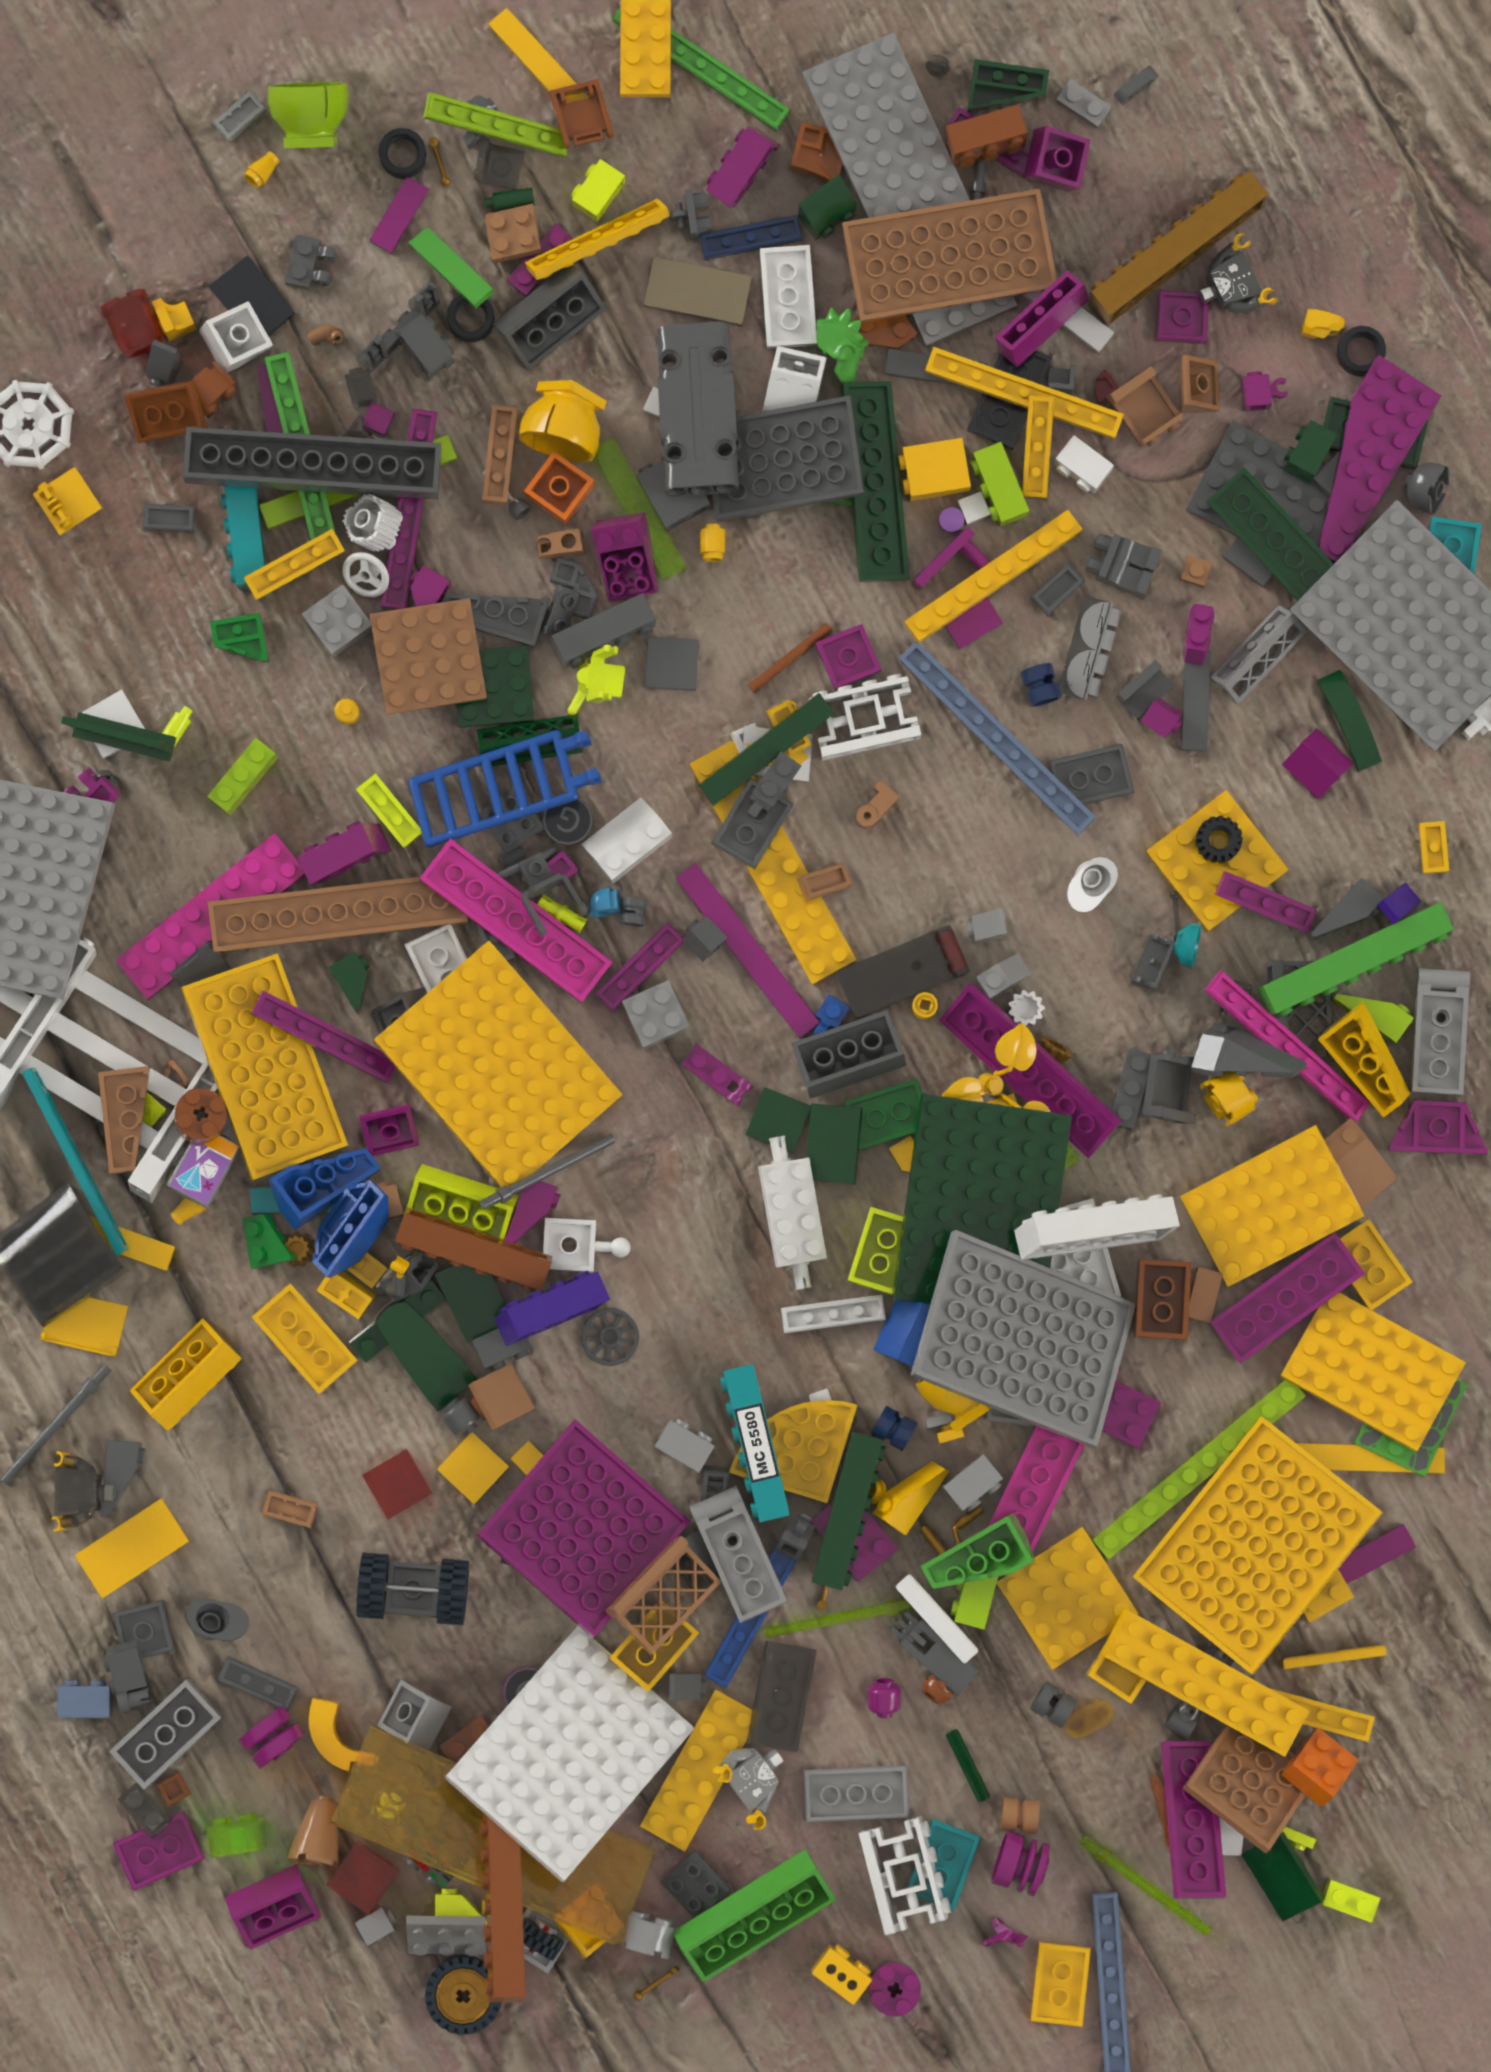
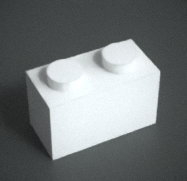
M1074 435L1054 462V465L1057 466L1056 470L1066 478L1072 477L1077 481L1076 485L1081 490L1087 493L1091 491L1093 494H1095L1114 467L1111 462Z

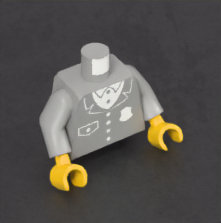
M755 1748L731 1750L723 1762L713 1768L714 1774H721L717 1781L728 1782L745 1807L750 1812L753 1810L754 1814L748 1815L746 1822L748 1824L755 1823L754 1830L765 1827V1813L779 1783L772 1770L784 1761L775 1749L764 1757Z

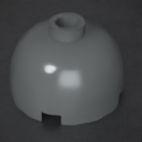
M1429 462L1417 467L1412 474L1409 473L1404 483V487L1407 488L1409 502L1416 509L1425 513H1437L1446 496V493H1442L1444 484L1449 486L1450 469L1447 466Z

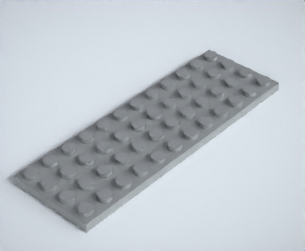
M894 32L802 72L803 78L867 218L970 200ZM1013 296L914 313L911 316L925 347L1014 309L1017 307V303Z

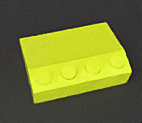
M421 1164L414 1179L407 1207L504 1240L511 1224L519 1195L515 1194L511 1200L505 1203L499 1202L483 1210L479 1201L496 1193L495 1190L498 1188Z

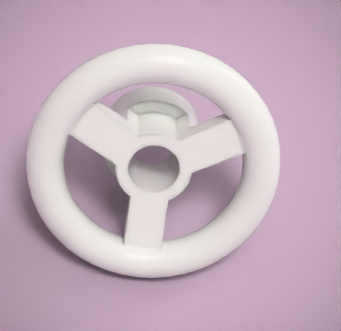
M357 552L348 556L344 561L342 567L344 580L348 587L356 594L367 598H374L382 595L387 590L389 574L385 565L377 557L369 553ZM356 560H360L361 566L358 574L351 576V564ZM380 574H381L382 581L377 578ZM361 581L369 582L377 589L366 590L359 587L356 583Z

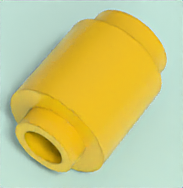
M706 524L705 528L700 530V554L703 555V561H723V555H725V529L720 528L719 524Z

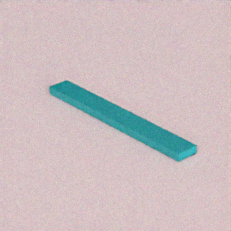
M27 1069L22 1072L115 1254H122L129 1250V1247L37 1069Z

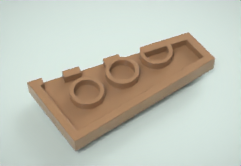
M150 1066L98 1072L110 1175L134 1172L137 1167Z

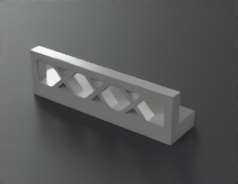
M1278 605L1210 678L1214 684L1225 689L1235 703L1239 704L1307 631L1292 612ZM1294 625L1297 631L1290 638H1286L1287 630ZM1274 644H1278L1277 652L1273 656H1269V649ZM1261 662L1260 670L1256 674H1251L1254 664ZM1239 680H1243V687L1236 694L1232 688Z

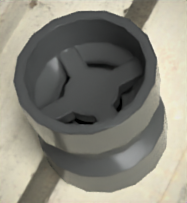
M623 897L622 907L624 911L620 915L619 923L629 926H645L643 913L647 908L648 901L640 898Z

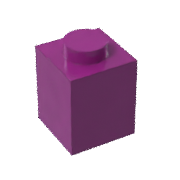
M1157 696L1140 722L1166 738L1170 732L1175 735L1183 723L1179 720L1183 713Z

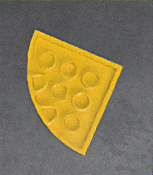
M835 1400L805 1402L782 1410L767 1419L784 1490L828 1503L857 1404ZM737 1453L729 1473L747 1478L749 1477L747 1468H741Z

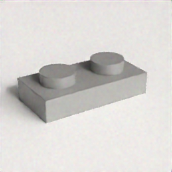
M1071 79L1056 99L1058 104L1098 129L1112 107Z

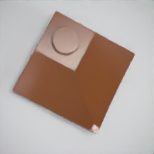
M802 122L790 170L806 174L827 183L838 174L840 175L843 165L827 128Z

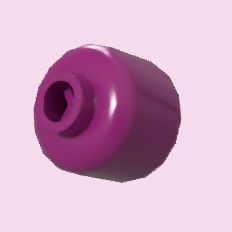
M891 1678L875 1679L874 1683L869 1685L867 1689L868 1709L876 1713L879 1718L892 1717V1713L899 1711L901 1708L900 1686L894 1683V1680Z

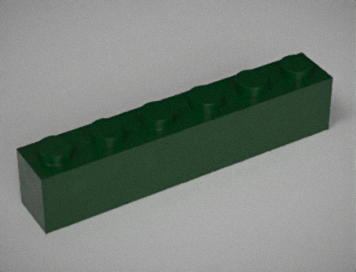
M856 1432L851 1434L812 1583L841 1591L843 1586H849L852 1572L848 1571L850 1561L855 1562L859 1549L858 1546H854L856 1537H862L866 1523L861 1521L863 1511H869L872 1496H868L870 1485L876 1486L879 1471H875L877 1460H883L886 1446L881 1445L883 1441L881 1439Z

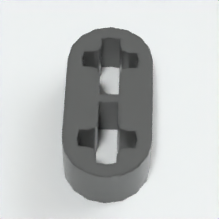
M1150 65L1122 85L1114 93V96L1121 105H1124L1151 85L1159 75Z

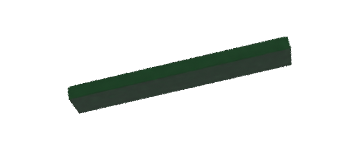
M816 694L699 783L698 787L714 806L775 760L781 751L784 753L835 713L821 694Z

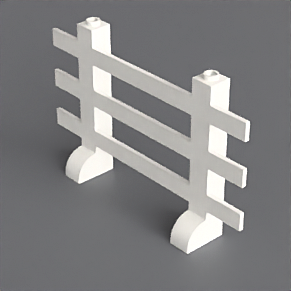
M81 937L79 940L64 1000L36 994L34 997H31L22 991L0 987V1002L22 1015L7 1039L5 1040L0 1037V1111L8 1100L18 1075L29 1068H36L47 1090L104 1123L100 1096L31 1056L47 1031L112 1070L147 1066L59 1013L74 989L79 990L202 1064L187 1089L150 1068L147 1091L175 1108L179 1099L191 1089L204 1088L217 1094L219 1093L200 1039L89 973L87 969L97 953L94 948L95 944L85 937ZM175 1108L159 1132L145 1123L142 1124L140 1146L147 1149V1151L130 1176L128 1185L131 1192L151 1204L161 1190L171 1166L174 1165L176 1167L186 1149L184 1146L187 1140L179 1134L175 1126ZM200 1111L198 1114H195L197 1116L196 1120L201 1121L202 1118H206L204 1116V1112ZM227 1115L225 1127L221 1135L238 1144Z

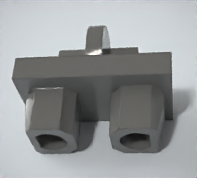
M685 189L686 210H683L682 203H676L675 211L670 213L669 220L677 222L678 229H684V220H688L690 240L698 239V234L711 231L710 217H696L695 210L708 209L707 194L693 193L692 189Z

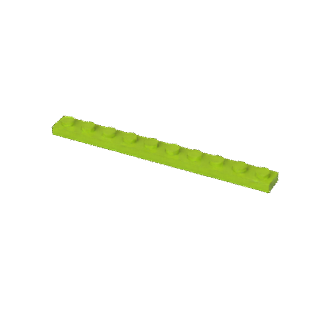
M1287 1380L1281 1382L1095 1536L1092 1541L1109 1560L1218 1470L1261 1416L1273 1424L1305 1398L1306 1395L1299 1387Z

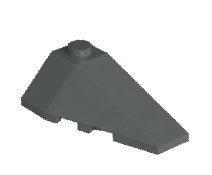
M1216 1023L1202 1034L1191 1070L1192 1072L1213 1076H1223V1071H1235L1238 1076L1261 1072L1263 1077H1295L1307 1066L1306 1062L1237 1027L1227 1026L1225 1023Z

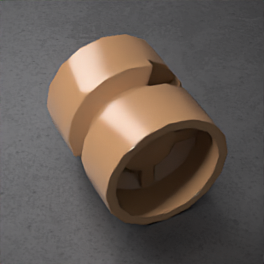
M1003 1797L1000 1830L1014 1832L1017 1828H1020L1022 1833L1037 1834L1040 1801L1025 1799L1023 1803H1020L1018 1798Z

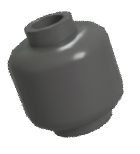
M456 1397L442 1409L443 1415L441 1420L452 1434L458 1436L464 1433L468 1436L478 1427L475 1422L479 1419V1413L467 1399L459 1400Z

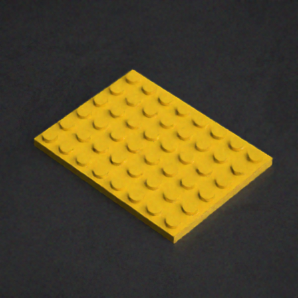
M487 941L373 1040L500 1187L504 1185L508 1187L533 1174L623 1095L490 941Z
M1261 1416L1133 1575V1578L1245 1670L1254 1675L1383 1512Z

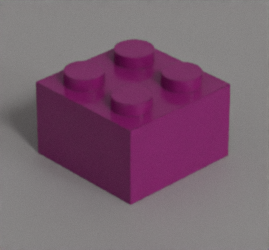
M1049 126L1034 129L1023 178L1066 192L1080 189L1091 140Z

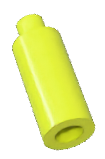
M186 706L183 707L180 713H174L162 734L177 737L175 746L191 723L188 718L193 711Z

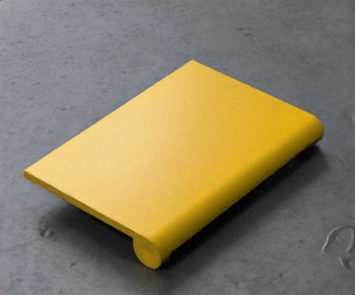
M53 1289L40 1340L116 1357L128 1306Z

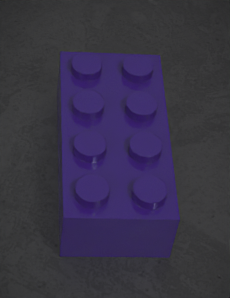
M587 1270L574 1276L573 1279L567 1282L563 1280L552 1285L551 1288L545 1290V1293L541 1289L523 1299V1302L517 1299L506 1304L505 1307L499 1309L501 1313L494 1320L507 1347L591 1312L609 1301L610 1297L599 1272L590 1274Z

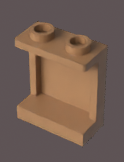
M1152 366L1146 368L1106 396L1115 411L1124 414L1122 421L1138 445L1147 444L1148 447L1161 439L1159 434L1166 429L1170 433L1181 425L1179 420L1185 417L1182 412H1178L1156 379L1155 375L1157 373Z

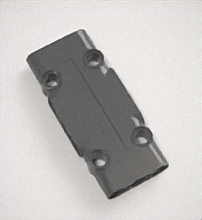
M704 322L661 326L657 329L658 396L661 444L664 457L665 493L669 496L678 497L735 492L739 489L736 447L738 438L729 324L726 322ZM720 358L726 360V361L723 362V363H716V362H715V360L720 359ZM667 362L676 363L672 367L664 366ZM723 451L731 452V454L728 456L720 455V453ZM678 454L681 456L676 460H672L669 458L671 455Z

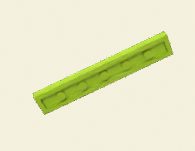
M432 92L427 94L424 119L564 158L567 155V149L564 148L559 128Z

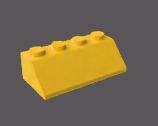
M202 1318L129 1391L150 1416L169 1431L242 1358Z

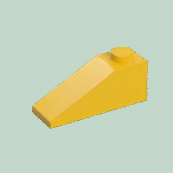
M934 1461L929 1462L888 1490L879 1501L873 1514L906 1536L949 1471Z

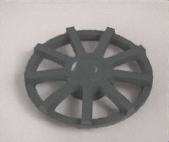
M615 1308L599 1310L592 1314L584 1324L582 1330L583 1348L587 1355L599 1364L606 1366L622 1364L632 1357L638 1347V1327L632 1317L622 1310ZM606 1313L618 1314L613 1326L609 1325ZM602 1314L605 1328H600L592 1320ZM622 1316H624L631 1325L619 1330L617 1327ZM590 1325L597 1330L600 1335L586 1337L588 1326ZM631 1329L634 1330V1341L622 1338L621 1335ZM600 1341L601 1344L591 1352L587 1342ZM619 1343L630 1344L633 1347L626 1355L619 1346ZM603 1347L607 1348L606 1361L596 1357V1354ZM612 1348H616L622 1357L621 1359L611 1361Z

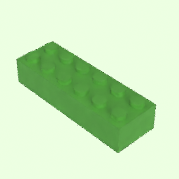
M805 1849L677 1928L673 1935L682 1952L704 1983L836 1901V1898Z

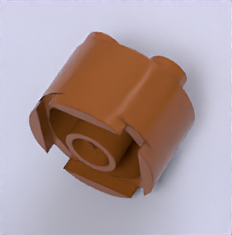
M216 361L212 362L213 368L211 370L206 366L192 379L195 383L204 416L208 419L216 414L219 410L218 404L223 399L229 401L237 393L235 388L237 382Z
M204 1088L187 1091L177 1102L174 1114V1122L179 1134L185 1140L194 1144H204L220 1136L227 1118V1110L223 1099L217 1093ZM200 1111L204 1112L206 1118H202L201 1121L196 1120L197 1116L195 1114H198Z

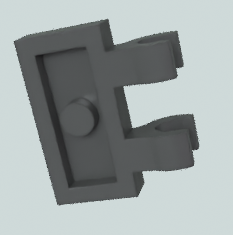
M296 234L285 284L308 290L311 289L312 283L329 286L331 280L330 273L321 270L315 271L318 259L335 262L337 255L335 248L321 247L322 242L320 239Z

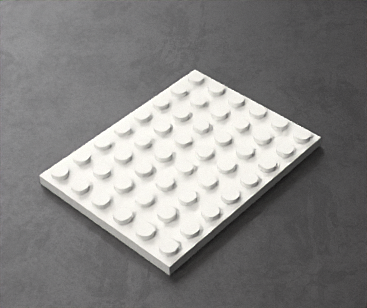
M579 1626L574 1629L445 1776L449 1783L562 1883L694 1730V1727L654 1691L650 1690L647 1692L610 1659L612 1654Z

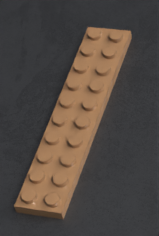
M420 877L208 902L214 953L468 923V918L419 880Z

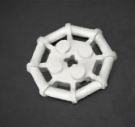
M16 379L0 393V406L15 394L18 399L7 410L0 407V414L3 415L0 438L6 437L13 445L11 451L8 452L0 442V458L7 467L11 465L36 467L41 470L64 449H69L71 446L70 432L74 410L56 392L53 384L49 382L46 384L19 382ZM22 392L41 393V396L38 400L24 399ZM47 398L52 401L59 412L52 414L44 405ZM26 419L29 421L33 419L35 421L32 424L33 430L30 431L28 428L22 429L24 426L23 422ZM62 419L60 437L54 435L53 429L55 421ZM51 440L56 442L44 454H40L39 450ZM19 450L34 451L35 457L16 455Z

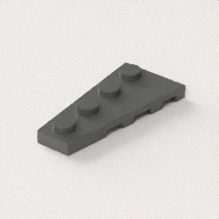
M445 594L443 602L470 598L475 630L533 648L536 647L550 603L549 598L531 599L528 597L512 598L493 595Z

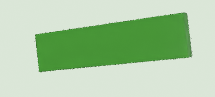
M428 227L409 242L410 247L475 309L494 293L493 288Z

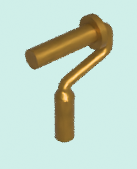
M980 1505L972 1511L965 1513L952 1526L956 1545L961 1543L958 1529H963L984 1513ZM928 1524L919 1529L938 1556L947 1551Z

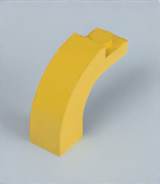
M316 1697L312 1698L309 1711V1730L313 1743L319 1753L328 1762L346 1771L351 1770L352 1761L357 1762L356 1767L371 1770L372 1766L377 1767L380 1755L352 1749L346 1746L338 1737L335 1724L340 1703Z

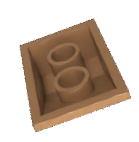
M1352 1118L1345 1121L1324 1139L1361 1209L1397 1179L1369 1138Z

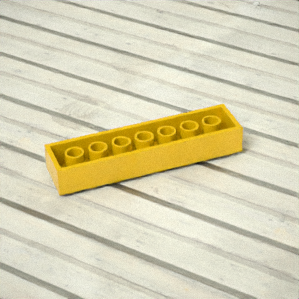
M1126 1609L1122 1611L1099 1654L1286 1757L1309 1713V1710Z

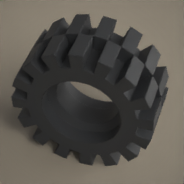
M1220 815L1218 817H1210L1202 823L1196 833L1195 845L1198 847L1197 851L1203 855L1205 860L1208 859L1211 863L1219 862L1220 864L1230 861L1241 848L1243 842L1242 831L1238 828V824L1232 822L1229 817L1224 818ZM1215 830L1224 831L1228 835V845L1223 849H1216L1210 844L1209 836Z

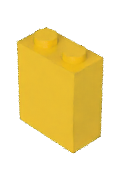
M963 438L902 448V455L898 456L900 471L905 470L906 480H902L904 495L909 494L910 502L970 492L971 484Z

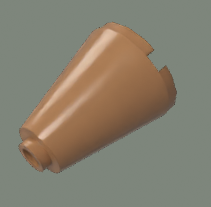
M317 1796V1800H311L286 1860H292L294 1864L319 1869V1866L326 1864V1870L338 1869L337 1804L332 1803L333 1798Z

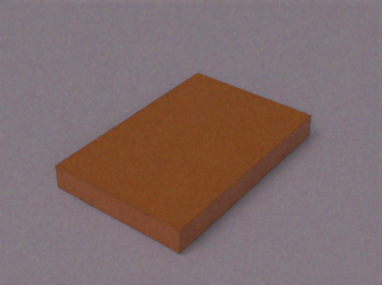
M194 380L144 389L124 395L138 443L186 434V427L208 428Z

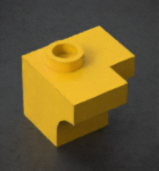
M161 298L152 301L160 320L155 322L161 336H167L169 342L197 330L185 301L176 305L166 304Z

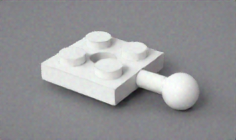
M545 1218L543 1253L553 1256L549 1270L582 1272L588 1270L589 1272H594L595 1251L612 1252L614 1256L623 1258L629 1254L631 1245L627 1239L622 1237L616 1238L612 1242L595 1241L596 1220ZM573 1238L576 1240L577 1247L573 1252L563 1250L562 1242L564 1239Z

